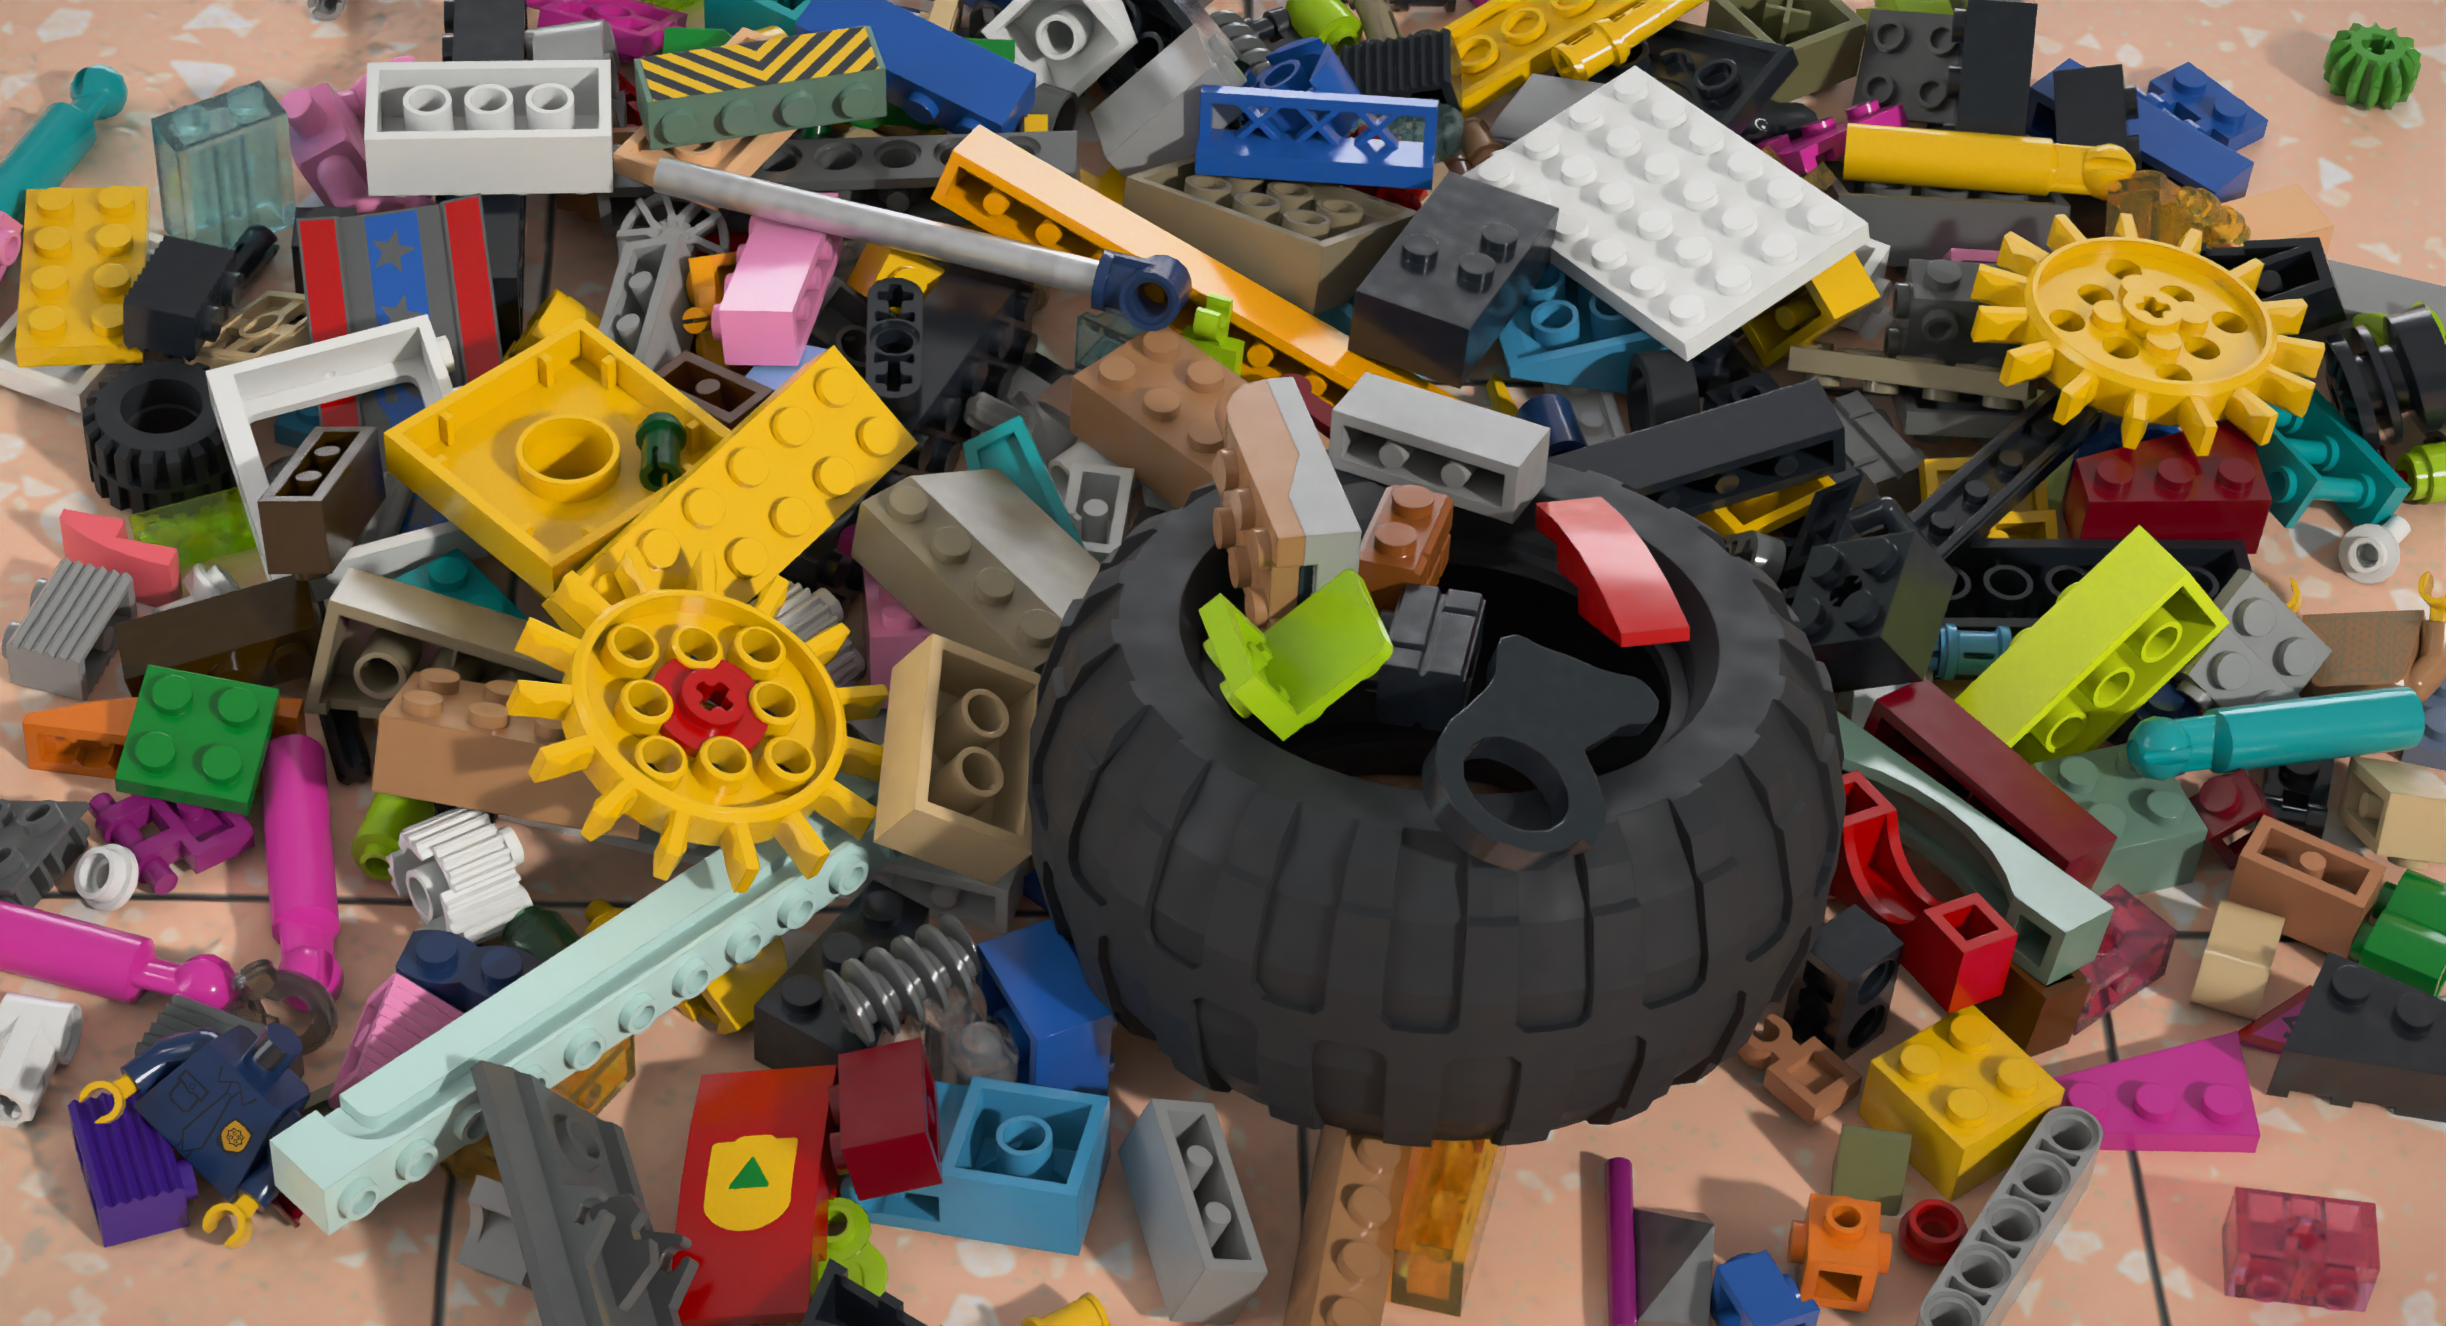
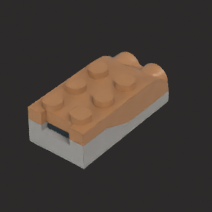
M1293 377L1263 379L1234 386L1220 397L1214 411L1217 426L1224 440V449L1217 451L1211 467L1212 479L1221 499L1220 507L1214 508L1213 511L1214 539L1218 549H1227L1232 586L1235 589H1243L1246 617L1262 633L1342 571L1353 569L1357 574L1359 571L1361 528Z

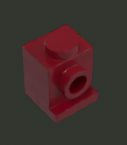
M2243 768L2232 774L2215 776L2208 779L2202 785L2199 793L2188 798L2208 828L2206 840L2231 871L2236 868L2239 855L2253 831L2232 843L2227 836L2255 820L2260 821L2263 814L2278 820L2261 788L2252 781Z

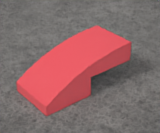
M63 509L59 519L65 557L74 563L79 560L84 565L91 563L96 568L103 566L108 571L115 569L120 574L127 572L133 577L136 602L157 608L181 599L183 591L177 548L127 539L125 520Z

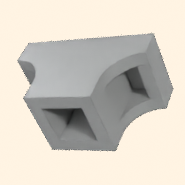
M477 1174L467 1200L470 1205L469 1227L456 1262L478 1273L532 1291L503 1183Z

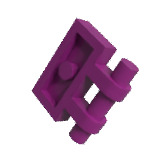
M103 792L94 796L89 802L90 808L88 810L96 819L95 829L106 844H118L133 852L138 862V882L149 884L158 895L167 894L175 888L178 883V877L169 866L182 858L197 875L255 847L254 829L241 814L130 794L131 796L116 802L110 794ZM153 822L161 833L146 839L139 829Z

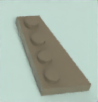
M1818 341L1790 346L1788 370L1805 372L1804 382L1818 378L1822 386L1840 387L1841 377L1864 380L1863 391L1898 395L1900 385L1922 387V398L1943 402H1958L1959 392L1983 395L1982 406L2005 410H2018L2019 400L2028 401L2037 398L2039 378L2005 387L1999 381L2002 368L1969 363H1956L1955 366L1944 365L1945 361L1921 356L1897 355L1896 359L1886 358L1883 351L1866 348H1838L1837 351H1833L1834 344Z

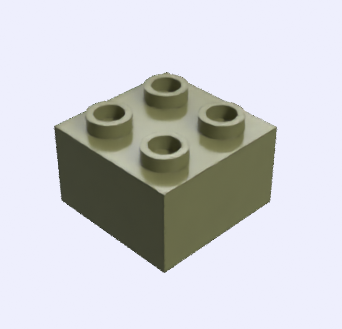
M1710 0L1705 27L1793 47L1799 65L1770 98L1778 103H1788L1857 76L1867 23L1841 0Z

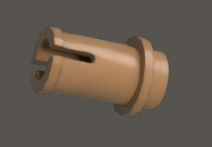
M1474 116L1462 120L1456 126L1453 133L1456 144L1461 148L1465 157L1468 158L1472 168L1490 158L1491 152L1505 148L1500 142L1492 140L1493 136H1491L1490 128L1486 121L1481 119L1478 122L1479 119Z

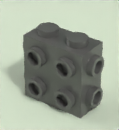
M1910 259L1905 283L1896 282L1894 287L1893 317L1897 318L1896 327H1887L1885 331L1883 353H1885L1886 358L1896 359L1897 355L1921 356L1945 361L1944 365L1955 366L1956 363H1969L2002 368L2007 350L2019 348L2021 345L1973 342L1971 331L1978 307L1992 306L1970 299L1980 263L1957 262L1945 259ZM1981 263L2004 270L2003 268L1996 265V263Z

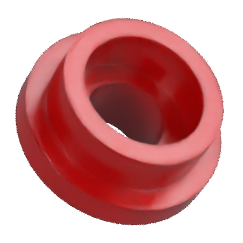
M1927 1199L1917 1203L1904 1214L1898 1229V1241L1904 1252L1915 1261L1929 1266H1946L1967 1234L1968 1228L1963 1215L1954 1205L1939 1199Z

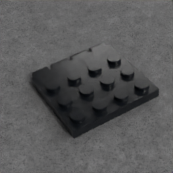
M1675 20L1631 48L1630 55L1625 63L1618 67L1611 64L1589 78L1588 81L1606 84L1633 66H1637L1740 135L1799 63L1793 47ZM1558 72L1554 75L1555 77H1561Z

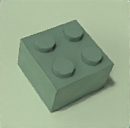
M2127 743L2033 763L2035 769L2118 837L2091 889L2092 892L2106 902L2192 883L2208 832V828L2175 777L2161 781L2146 779L2136 772L2127 758Z

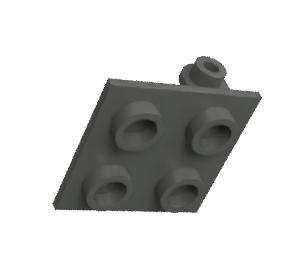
M1871 9L1852 106L1877 99L1880 108L1903 104L1908 122L1927 123L1926 129L1942 130L1944 122L1953 123L1955 100H1946L1949 65L1958 66L1959 43L1951 42L1953 15Z
M0 799V900L34 908L42 899L41 895L47 894L53 888L54 881L62 878L65 871L88 848L87 837L90 835V829L80 819L90 808L88 802L54 800L7 801Z

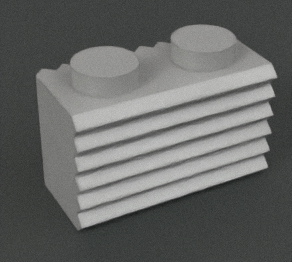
M65 557L59 562L49 579L40 578L32 590L30 609L21 622L12 621L3 636L2 655L8 660L11 683L87 701L89 692L93 691L94 683H98L99 676L103 675L105 666H109L110 658L114 657L116 648L119 649L115 624L137 618L133 577L127 572L120 574L115 569L108 571L103 566L96 568L91 563L84 565L79 560L73 563Z

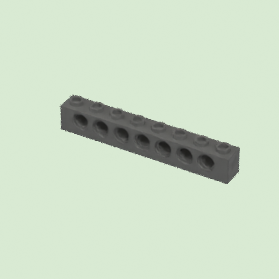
M1077 130L995 133L1081 182ZM969 134L786 140L751 176L752 178L815 193H838L841 199L945 224L975 225L931 199L952 151ZM613 145V153H614L621 145ZM614 161L613 193H597L603 237L616 236L624 218L636 205L635 201L641 197L645 199L657 193L654 192L651 186L614 173ZM672 202L676 215L690 204ZM664 204L649 210L657 222L667 219L668 213ZM724 208L718 209L725 219L729 232H749V222L752 215ZM702 209L690 222V225L694 227L710 215ZM642 215L632 229L650 227ZM718 226L710 233H719Z

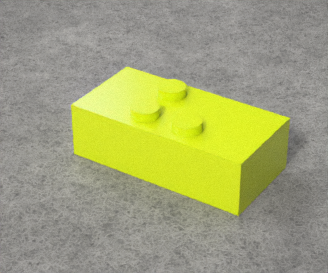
M2138 525L2079 582H2075L2065 588L2058 596L2055 605L2033 626L2020 631L2012 639L2008 649L1954 701L2032 766L2033 763L2096 750L2230 622L2192 575L2144 528Z

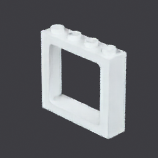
M428 314L205 371L211 406L268 582L290 576L291 574H268L257 501L267 490L269 483L250 424L265 418L405 382L413 383L418 387L425 408L461 388L462 386L453 388L448 374L455 371V362L446 335L435 337ZM448 521L351 547L332 574L309 582L316 600L319 602L330 599L349 566L389 579H395L457 548L470 561L492 554L452 522Z

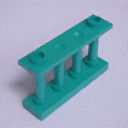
M2316 388L2303 418L2269 405L2279 413L2270 441L2262 446H2259L2254 441L2253 444L2272 498L2269 511L2284 528L2293 529L2312 500L2332 501L2355 526L2366 523L2383 526L2393 516L2412 488ZM2225 418V419L2218 420V421H2215V422H2220V421H2224V420H2227V419Z

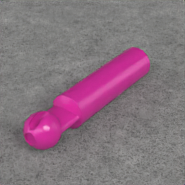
M292 734L280 736L269 742L260 773L272 936L280 944L281 962L277 970L275 982L276 988L286 1005L305 1013H318L336 1002L344 984V972L334 954L333 942L340 931L326 758L325 749L318 741L309 736Z
M0 900V971L131 1005L136 1004L147 991L172 997L173 994H180L228 1012L238 1000L240 993L238 975L228 961L215 954L197 955L182 964L160 959L156 956L154 941L151 938Z

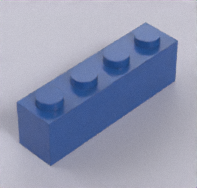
M811 0L795 24V36L859 26H871L886 68V101L904 109L911 118L920 123H933L953 134H970L979 124L994 133L1017 132L1024 122V117H1027V114L1035 105L1036 73L887 0Z
M2069 58L2030 87L2025 134L2030 137L2051 138L2054 143H2057L2053 71L2086 68L2085 66ZM2138 97L2139 119L2128 120L2129 135L2139 134L2142 169H2136L2134 185H2143L2145 203L2183 225L2195 229L2201 208L2245 197L2254 165L2253 161Z

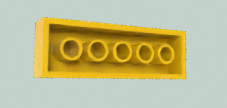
M833 345L796 371L585 563L576 574L613 606L626 599L614 575L626 549L639 548L659 590L687 589L686 580L701 549H705L715 553L718 573L716 583L717 594L747 604L907 455L918 442L835 345ZM555 591L541 606L565 633L581 640L585 631L552 601L556 593ZM620 652L625 657L632 660H636L631 655L624 652ZM684 653L688 657L692 656L691 654Z

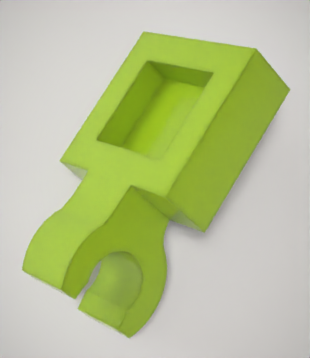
M1210 292L1207 295L1206 309L1198 307L1195 312L1193 326L1187 325L1180 335L1235 374L1241 376L1245 341L1228 336L1233 299Z

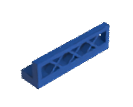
M1202 85L1200 92L1199 138L1195 152V174L1432 190L1439 100ZM1213 104L1237 105L1250 120L1238 130L1212 128ZM1255 106L1265 108L1259 111ZM1281 108L1297 109L1309 124L1297 134L1281 133L1268 119ZM1315 110L1324 111V112H1322L1320 115H1318V113H1317ZM1340 112L1356 113L1369 127L1355 138L1340 137L1327 123ZM1374 114H1380L1382 116L1378 119ZM1399 116L1425 117L1424 142L1399 141L1386 127ZM1259 127L1263 132L1254 130ZM1318 131L1321 135H1313V134ZM1377 135L1380 139H1372V138Z

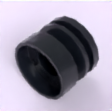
M2425 304L2383 317L2385 345L2379 347L2364 325L2351 328V339L2355 355H2353L2341 333L2323 337L2326 362L2325 377L2334 408L2375 451L2380 450L2377 422L2390 444L2395 445L2403 442L2404 431L2401 415L2403 413H2409L2422 434L2446 427V344L2436 321Z

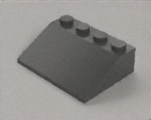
M1838 161L1818 163V168L1813 170L1816 188L1868 222L1871 239L1891 246L1887 266H1896V272L1902 275H1907L1910 259H1942L1951 248L2000 251L2004 235L2010 231L2051 254L2052 251L2046 243L2054 216L2065 214L2068 218L2070 216L2069 203L2059 193L2049 192L2047 196L1844 181V162Z

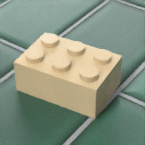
M934 633L892 668L873 842L989 885L996 883L1032 855V820L1028 803L1030 729L1037 712L1038 684L1041 675Z

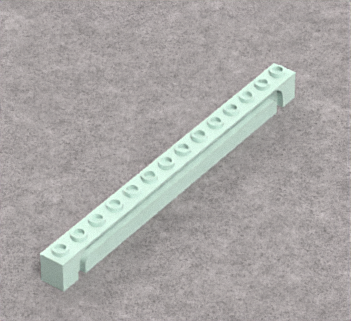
M837 772L834 780L877 808L880 783ZM814 811L806 820L831 851L818 875L807 880L774 838L755 844L760 870L747 893H734L726 871L722 849H718L339 1095V1108L325 1117L315 1110L270 1139L275 1186L323 1232L330 1236L349 1222L364 1218L373 1211L379 1202L406 1184L423 1179L432 1171L435 1165L465 1145L474 1144L488 1134L470 1069L480 1060L512 1067L521 1073L531 1074L540 1079L541 1085L551 1089L575 1072L590 1068L599 1060L602 1054L632 1034L637 1035L644 1032L654 1023L656 1018L685 999H692L698 996L707 988L709 983L736 965L751 961L763 947L790 929L802 927L811 919L813 914L840 896L853 893L867 878L891 862L900 861L908 855L873 842L876 817L859 841Z

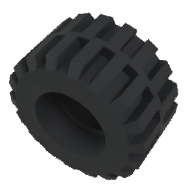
M171 358L170 362H158V359L145 360L144 365L137 367L130 364L120 368L119 375H108L99 382V390H92L86 398L87 407L83 408L82 413L91 482H95V489L101 498H110L111 506L120 511L128 508L132 509L134 516L146 518L149 514L159 515V519H173L174 514L185 513L186 516L200 513L201 507L208 506L213 508L223 502L222 494L234 493L238 487L210 401L205 371L210 370V366L199 362L189 365L185 363V359Z

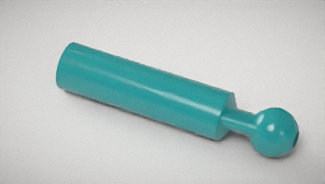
M94 64L78 71L70 87L72 102L70 104L59 102L48 106L1 161L0 211L7 213L23 225L21 233L24 230L26 190L60 187L95 144L97 134L93 122L116 116L123 110L127 101L128 88L123 75L112 66Z
M2394 686L2207 710L2202 716L2178 719L2152 716L2140 721L2130 732L2126 744V752L2129 763L2138 774L2146 779L2161 781L2184 772L2209 769L2213 773L2221 774L2235 772L2240 768L2252 770L2408 750L2418 746L2425 730V713L2422 702L2415 691L2407 686Z

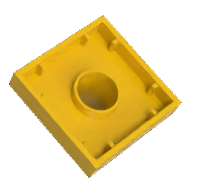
M580 317L390 428L383 434L386 470L532 587L536 595L545 601L558 589L563 577L572 570L576 573L678 480L676 479L667 485V473L663 475V488L657 492L647 490L640 482L641 450L636 445L635 433L638 425L648 415L656 412L670 413L685 427L687 442L684 449L680 452L682 475L731 430Z

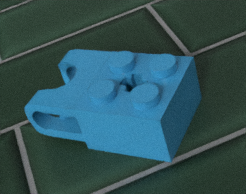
M972 1076L969 1086L935 1081L938 1092L943 1184L858 1201L850 1174H845L841 1182V1197L858 1203L866 1211L870 1223L1079 1256L1111 1157L1110 1097Z

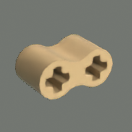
M2220 899L2190 1002L2255 1021L2285 917Z

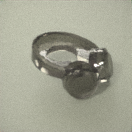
M260 959L244 966L232 979L231 987L237 998L227 1004L224 1009L225 1011L268 1026L271 1023H280L278 1017L266 1013L261 1000L268 998L279 1003L290 996L298 997L306 1003L311 1014L310 1025L303 1035L298 1036L303 1044L302 1054L307 1055L324 1047L333 1038L338 1028V1011L335 1001L330 992L312 977L297 971L277 970L270 960Z

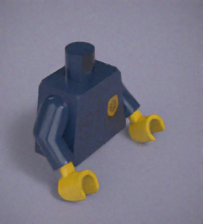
M280 1023L269 1024L259 1037L248 1027L240 1024L222 1035L211 1028L204 1027L165 1036L120 1068L122 1076L112 1083L108 1081H94L86 1085L80 1093L79 1103L89 1099L99 1089H108L113 1094L114 1107L109 1114L100 1117L94 1123L109 1124L118 1120L123 1114L126 1107V1099L134 1093L142 1096L133 1107L188 1162H191L192 1166L228 1201L238 1194L240 1195L233 1205L230 1203H219L212 1206L206 1212L202 1224L204 1232L210 1234L218 1227L221 1219L227 1215H235L238 1220V1228L228 1238L224 1246L229 1249L239 1248L249 1241L253 1233V1223L250 1217L256 1210L264 1212L281 1192L274 1182L269 1140L303 1118L301 1113L310 1099L308 1086L289 1068L303 1051V1044L294 1031Z

